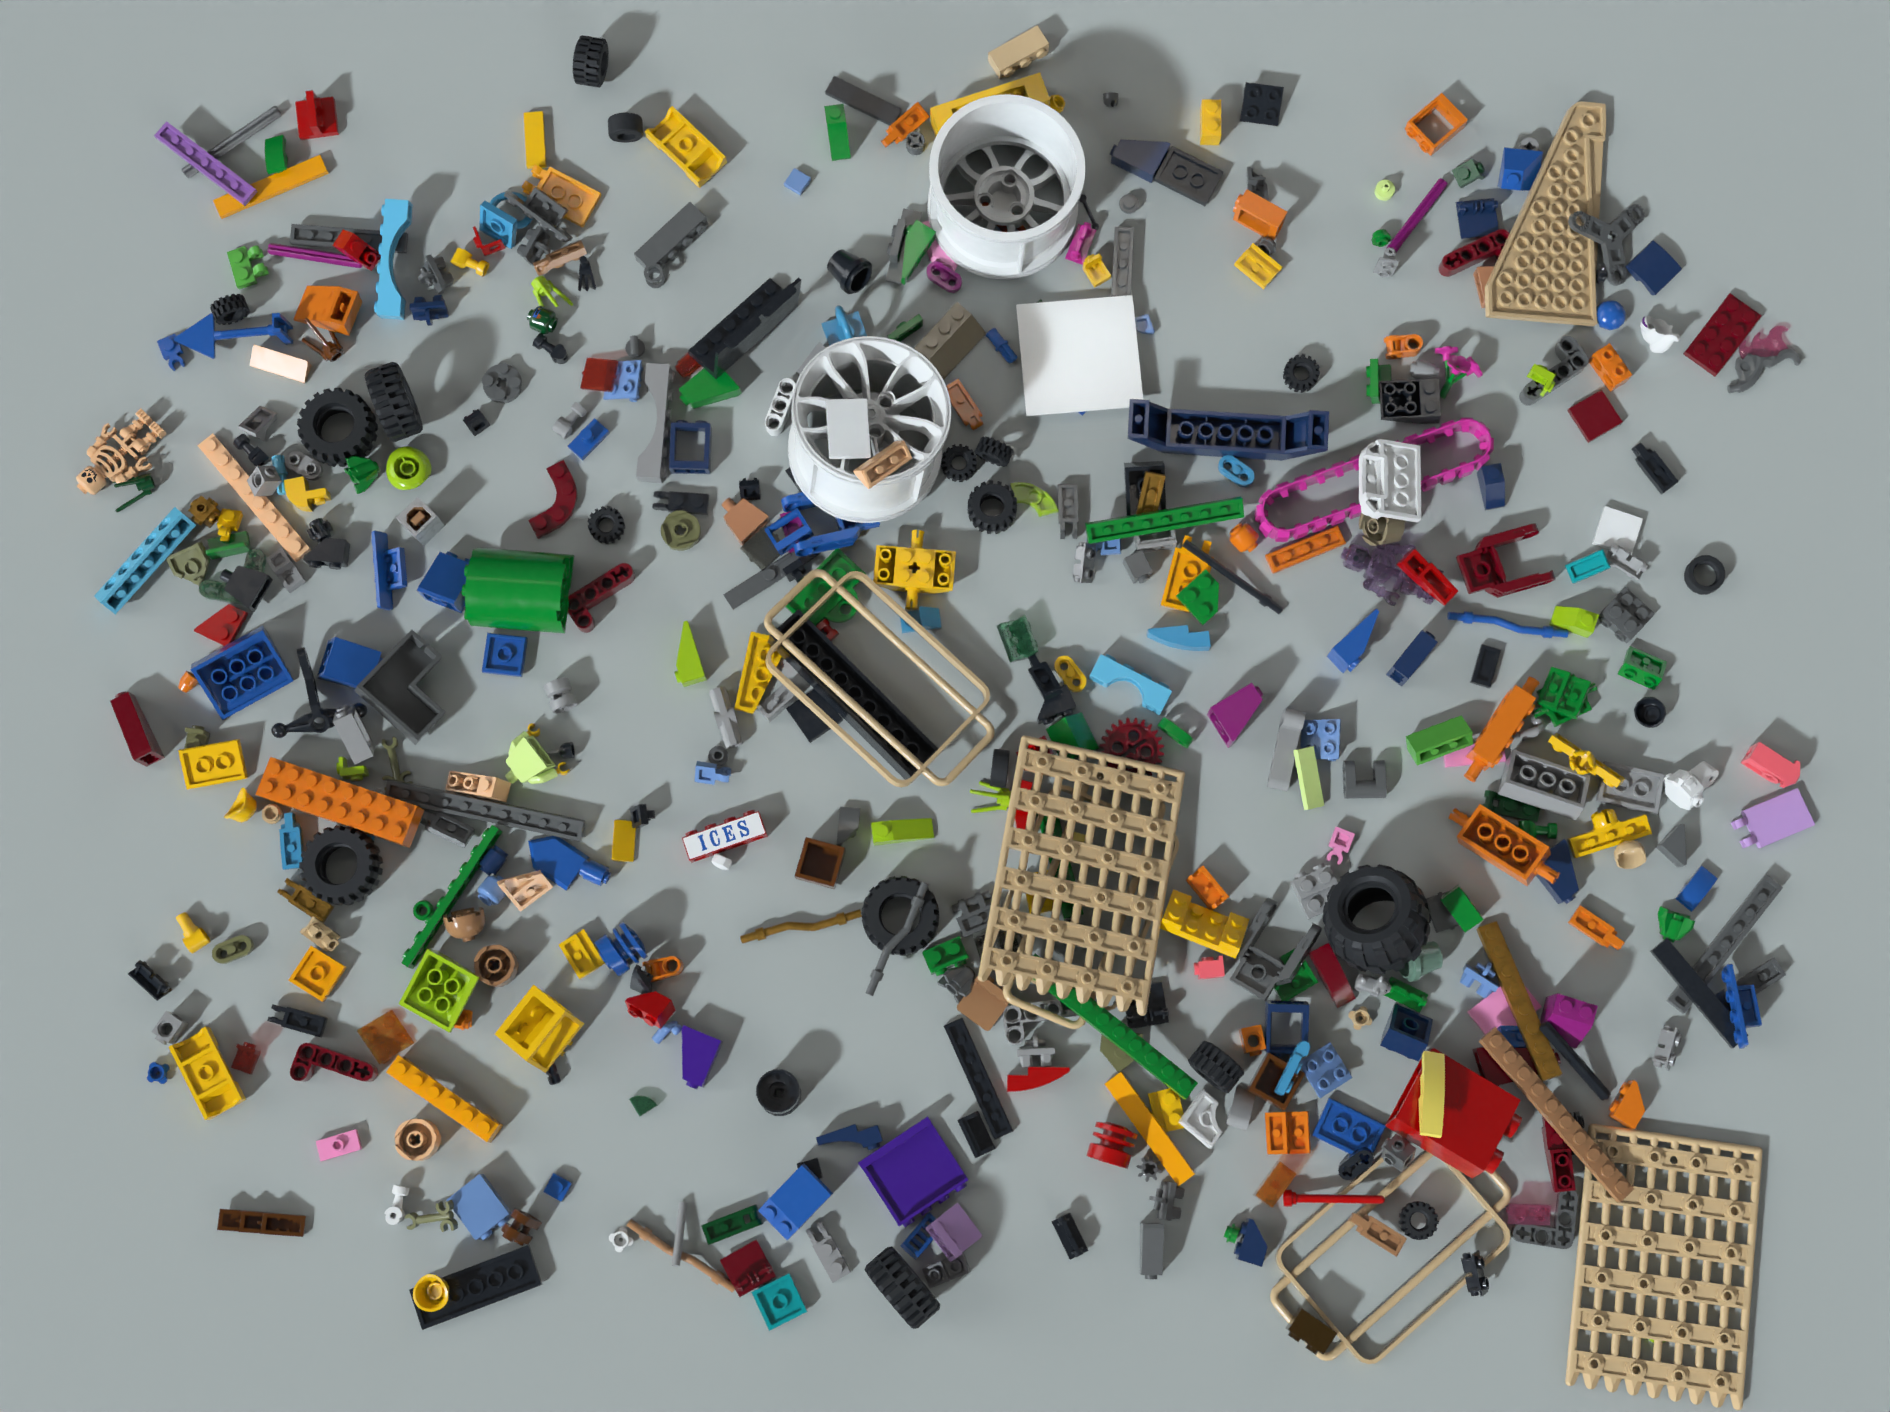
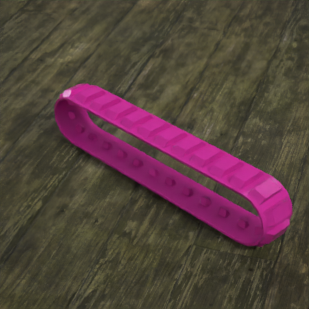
M1460 418L1457 422L1450 420L1442 423L1438 429L1432 427L1423 430L1419 436L1415 433L1404 438L1401 443L1421 445L1428 442L1431 444L1439 437L1445 435L1449 437L1453 435V432L1462 431L1470 432L1480 441L1479 449L1483 450L1482 456L1477 454L1474 457L1475 461L1470 463L1464 461L1459 463V467L1451 470L1443 469L1440 474L1435 476H1424L1423 480H1421V490L1423 492L1435 488L1438 483L1441 485L1450 483L1456 476L1463 478L1471 475L1474 469L1479 470L1481 466L1488 462L1490 459L1489 455L1494 450V438L1490 436V429L1483 422L1473 420V418ZM1360 454L1351 457L1346 463L1340 461L1332 464L1328 470L1324 467L1313 471L1309 477L1305 474L1295 478L1292 483L1286 481L1278 484L1273 491L1268 489L1258 501L1260 504L1255 508V521L1259 523L1258 530L1266 538L1275 539V542H1287L1292 537L1295 540L1305 537L1311 530L1313 533L1326 528L1327 524L1334 526L1342 523L1346 517L1353 519L1360 516L1362 513L1361 505L1354 502L1349 504V508L1341 511L1335 509L1331 511L1330 515L1322 518L1317 516L1311 522L1303 525L1298 523L1294 525L1295 528L1286 529L1284 527L1276 528L1271 521L1268 522L1266 519L1268 517V510L1264 509V505L1268 504L1271 506L1275 498L1281 496L1282 498L1288 497L1289 493L1299 489L1301 491L1307 490V486L1316 483L1323 484L1326 479L1334 476L1342 477L1345 472L1353 469L1358 471Z

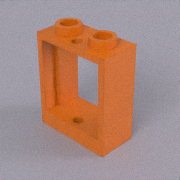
M1441 93L1407 122L1405 130L1411 139L1417 141L1423 152L1432 156L1465 128L1468 119ZM1436 109L1454 128L1433 144L1416 125Z
M1248 189L1244 195L1240 194L1233 209L1235 213L1234 221L1272 240H1275L1287 215V211Z

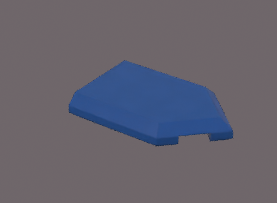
M557 836L528 841L533 869L536 871L540 870L546 878L566 891L579 874L583 862L590 858Z

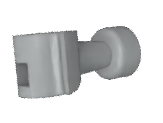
M577 402L571 406L572 412L566 418L563 416L558 418L552 427V430L564 439H567L572 434V425L577 418L584 417L587 413L586 409Z

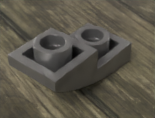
M964 1252L951 1262L947 1258L922 1268L929 1288L971 1272Z

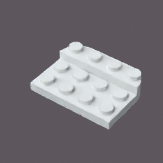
M1378 439L1361 451L1359 456V502L1361 512L1364 515L1374 519L1386 517L1417 523L1421 520V456L1419 445Z

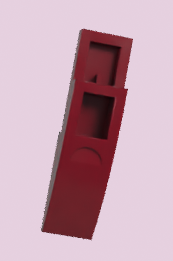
M1542 1116L1544 1149L1554 1192L1575 1191L1571 1149Z

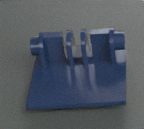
M1494 198L1455 202L1461 239L1484 237L1499 230L1496 214L1498 201L1494 200Z

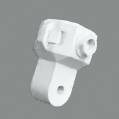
M1702 761L1690 771L1679 769L1673 774L1669 773L1663 782L1665 783V794L1680 808L1690 810L1694 806L1697 808L1704 801V789L1716 780L1719 771L1706 761Z

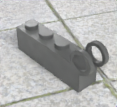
M691 202L684 206L634 253L636 261L645 268L644 276L651 288L663 286L665 283L663 272L665 264L670 259H675L684 246H689L693 238L697 234L704 232L707 228L706 216ZM653 273H659V274H660V275H659L657 278H655V279L649 278L650 275L653 274Z

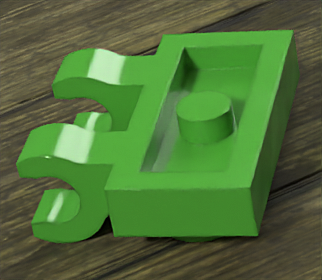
M258 245L251 247L249 250L243 246L227 252L236 286L239 290L257 284L256 278L269 274L268 268L264 266V263H259L254 268L252 266V260L264 257L263 251L259 249Z

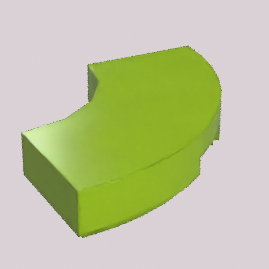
M1010 483L1014 497L1017 498V503L1030 505L1036 510L1039 517L1058 512L1055 501L1046 491L1031 483Z

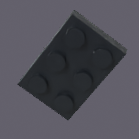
M1172 146L1154 181L1206 206L1223 175V171Z

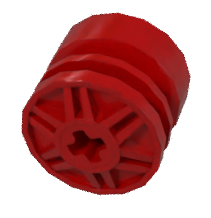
M1096 1122L1095 1127L1102 1129L1103 1134L1093 1132V1136L1101 1140L1100 1143H1090L1086 1156L1128 1169L1131 1155L1124 1152V1147L1134 1148L1135 1144L1129 1143L1126 1140L1127 1138L1137 1140L1138 1134L1133 1133L1124 1126L1111 1122Z

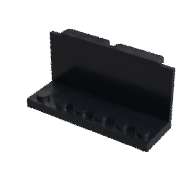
M798 277L792 284L790 283L785 289H782L775 281L769 278L688 350V354L717 379L798 306L801 279Z

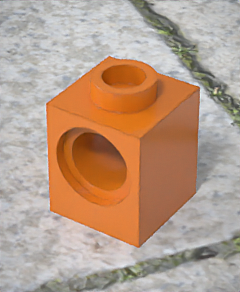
M1261 1024L1239 1029L1244 1054L1249 1053L1250 1057L1261 1055V1050L1266 1049ZM1253 1035L1258 1039L1256 1047L1248 1044L1249 1036Z

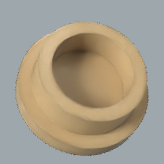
M269 804L262 811L263 820L269 824L278 823L283 816L282 809L276 804Z

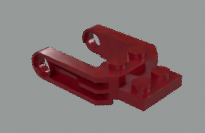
M1536 523L1483 537L1477 543L1474 551L1456 557L1468 594L1485 590V592L1499 598L1556 580L1554 572L1551 570L1543 574L1536 573L1506 581V575L1495 548L1538 535L1539 530Z

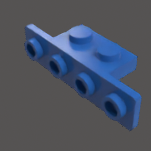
M375 530L371 533L377 607L393 610L392 591L408 587L405 549L397 547L389 550L387 533Z
M1727 964L1722 970V980L1727 986L1726 1000L1731 1006L1730 1020L1735 1026L1734 1040L1738 1043L1739 1049H1743L1749 1044L1746 1028L1760 1027L1762 1022L1754 984L1737 986L1733 964Z

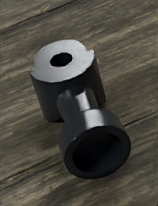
M542 333L536 336L532 346L538 350L542 348L546 350L554 363L565 364L568 361L569 356L563 345L558 344L555 346L547 342V337Z
M245 434L239 435L234 440L233 445L239 450L244 449L248 454V459L256 467L262 466L270 459L258 446L254 448L249 444V437Z

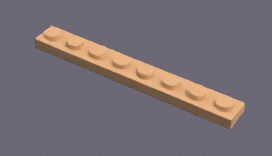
M213 433L197 445L295 562H298L311 551V548L267 496H254L247 482L250 476Z

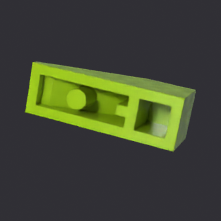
M688 620L683 622L676 662L678 671L674 672L677 682H681L683 687L707 680Z
M932 818L888 820L871 823L874 846L934 838Z

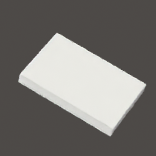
M827 399L826 418L829 459L870 458L867 399Z

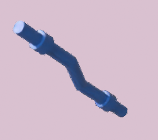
M1464 611V613L1448 612L1447 615L1448 620L1463 621V623L1472 624V622L1495 624L1521 634L1542 635L1543 638L1568 637V630L1553 629L1552 626H1543V628L1521 626L1497 616L1477 615Z

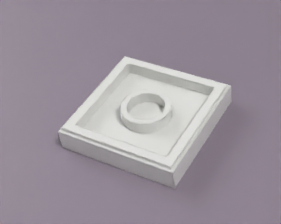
M1604 506L1592 544L1609 550L1613 545H1619L1630 552L1629 556H1631L1643 518Z

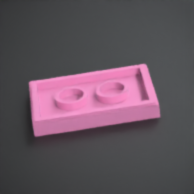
M1501 986L1498 987L1496 992H1491L1486 999L1484 998L1467 1011L1484 1034H1487L1494 1027L1517 1026ZM1526 988L1534 1009L1537 1011L1542 1006Z

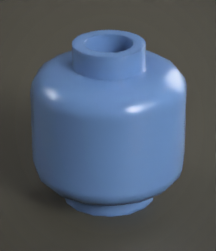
M499 875L497 877L488 876L478 887V898L488 906L498 905L506 894L498 886L497 881L504 878Z

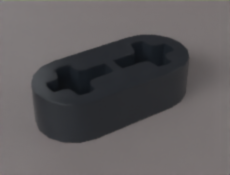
M1361 1147L1342 1160L1338 1167L1340 1177L1344 1180H1352L1369 1168L1374 1161L1372 1150L1367 1147ZM1360 1154H1363L1364 1156L1368 1154V1161L1366 1162L1365 1160H1362L1358 1163V1161L1361 1159ZM1352 1165H1355L1351 1169V1174L1349 1172L1344 1173V1166L1349 1168Z

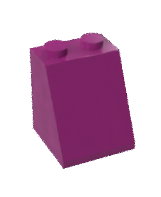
M1253 683L1213 705L1207 713V716L1228 748L1233 745L1263 700L1260 688L1254 686Z
M1557 993L1546 997L1540 1023L1550 1022L1572 1048L1576 1049L1592 1028L1598 1006Z

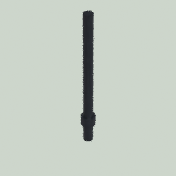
M1187 539L1182 545L1185 549L1255 597L1262 606L1269 607L1277 614L1283 611L1284 608L1271 600V596L1261 593Z

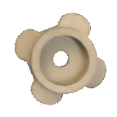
M1361 1006L1357 1011H1350L1348 1017L1354 1023L1353 1028L1356 1030H1360L1362 1026L1372 1024V1018H1370L1367 1012L1368 1009L1364 1006Z

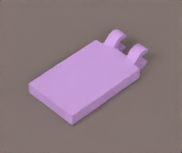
M1798 788L1741 811L1743 818L1731 822L1734 830L1746 825L1751 834V837L1739 841L1742 848L1756 843L1758 849L1815 825Z

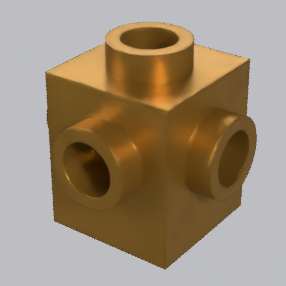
M202 496L195 499L188 510L193 514L191 519L200 526L204 523L209 528L217 522L221 513L216 508L219 504L210 497L206 500Z

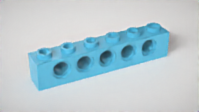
M174 507L94 597L116 615L191 532L196 524Z

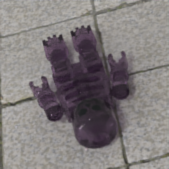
M1355 543L1350 544L1348 548L1344 547L1340 556L1343 559V566L1356 572H1361L1364 569L1363 577L1366 580L1363 582V587L1368 591L1371 590L1376 593L1377 597H1383L1389 605H1396V602L1391 601V596L1396 597V599L1400 598V595L1396 593L1400 583H1402L1401 593L1416 595V598L1419 599L1422 597L1423 602L1429 605L1433 603L1434 598L1421 587L1418 588L1415 582L1401 568H1395L1396 560L1394 554L1400 553L1405 555L1408 549H1416L1414 545L1400 546V543L1376 545L1377 548L1371 552V555L1368 548ZM1387 559H1388L1389 562H1390V566H1389V565H1388V566L1386 565V564H1387ZM1375 570H1379L1376 576L1372 575ZM1383 573H1387L1386 578L1379 579ZM1391 576L1396 577L1392 589L1395 592L1385 590L1386 587L1378 585H1383Z

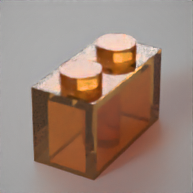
M1277 1161L1253 1196L1269 1208H1273L1296 1176V1173L1282 1162Z

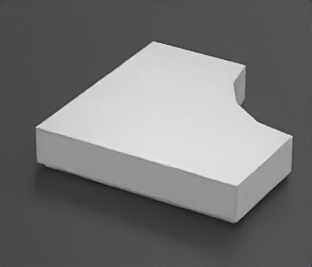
M1203 1089L1200 1090L1178 1123L1210 1149L1223 1131L1216 1121V1108L1219 1102Z

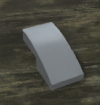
M280 548L266 558V561L289 593L306 583L283 548Z

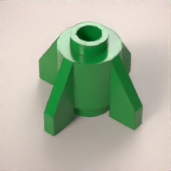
M354 455L347 457L348 467L344 468L345 473L350 476L357 494L365 492L376 477H378L380 469L377 462L372 461L370 458Z
M1660 906L1658 911L1659 933L1663 935L1662 939L1668 938L1672 943L1675 940H1680L1694 927L1695 921L1690 919V915L1680 914Z

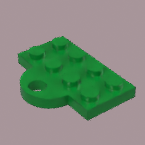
M839 548L835 549L817 568L828 572L836 581H839L844 575L852 571L862 572L866 575ZM816 577L785 608L792 614L798 609L805 614L832 587L821 577ZM857 579L848 580L842 586L858 600L854 588L861 581ZM836 591L809 620L815 626L824 618L834 623H843L852 619L857 610ZM843 605H849L852 610L849 614H843L840 608Z

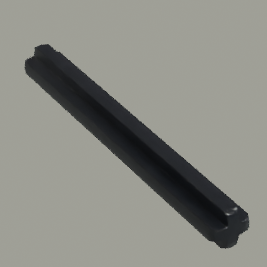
M1548 1021L1543 1022L1539 1029L1594 1093L1602 1101L1607 1100L1611 1095L1607 1087Z

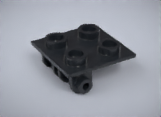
M1246 82L1240 121L1278 126L1284 87Z
M1162 982L1151 984L1146 1015L1141 1016L1137 1013L1136 1001L1132 1000L1128 1010L1125 1011L1130 1029L1169 1023L1168 1008H1166Z

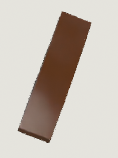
M220 1209L217 1230L303 1237L306 1216Z

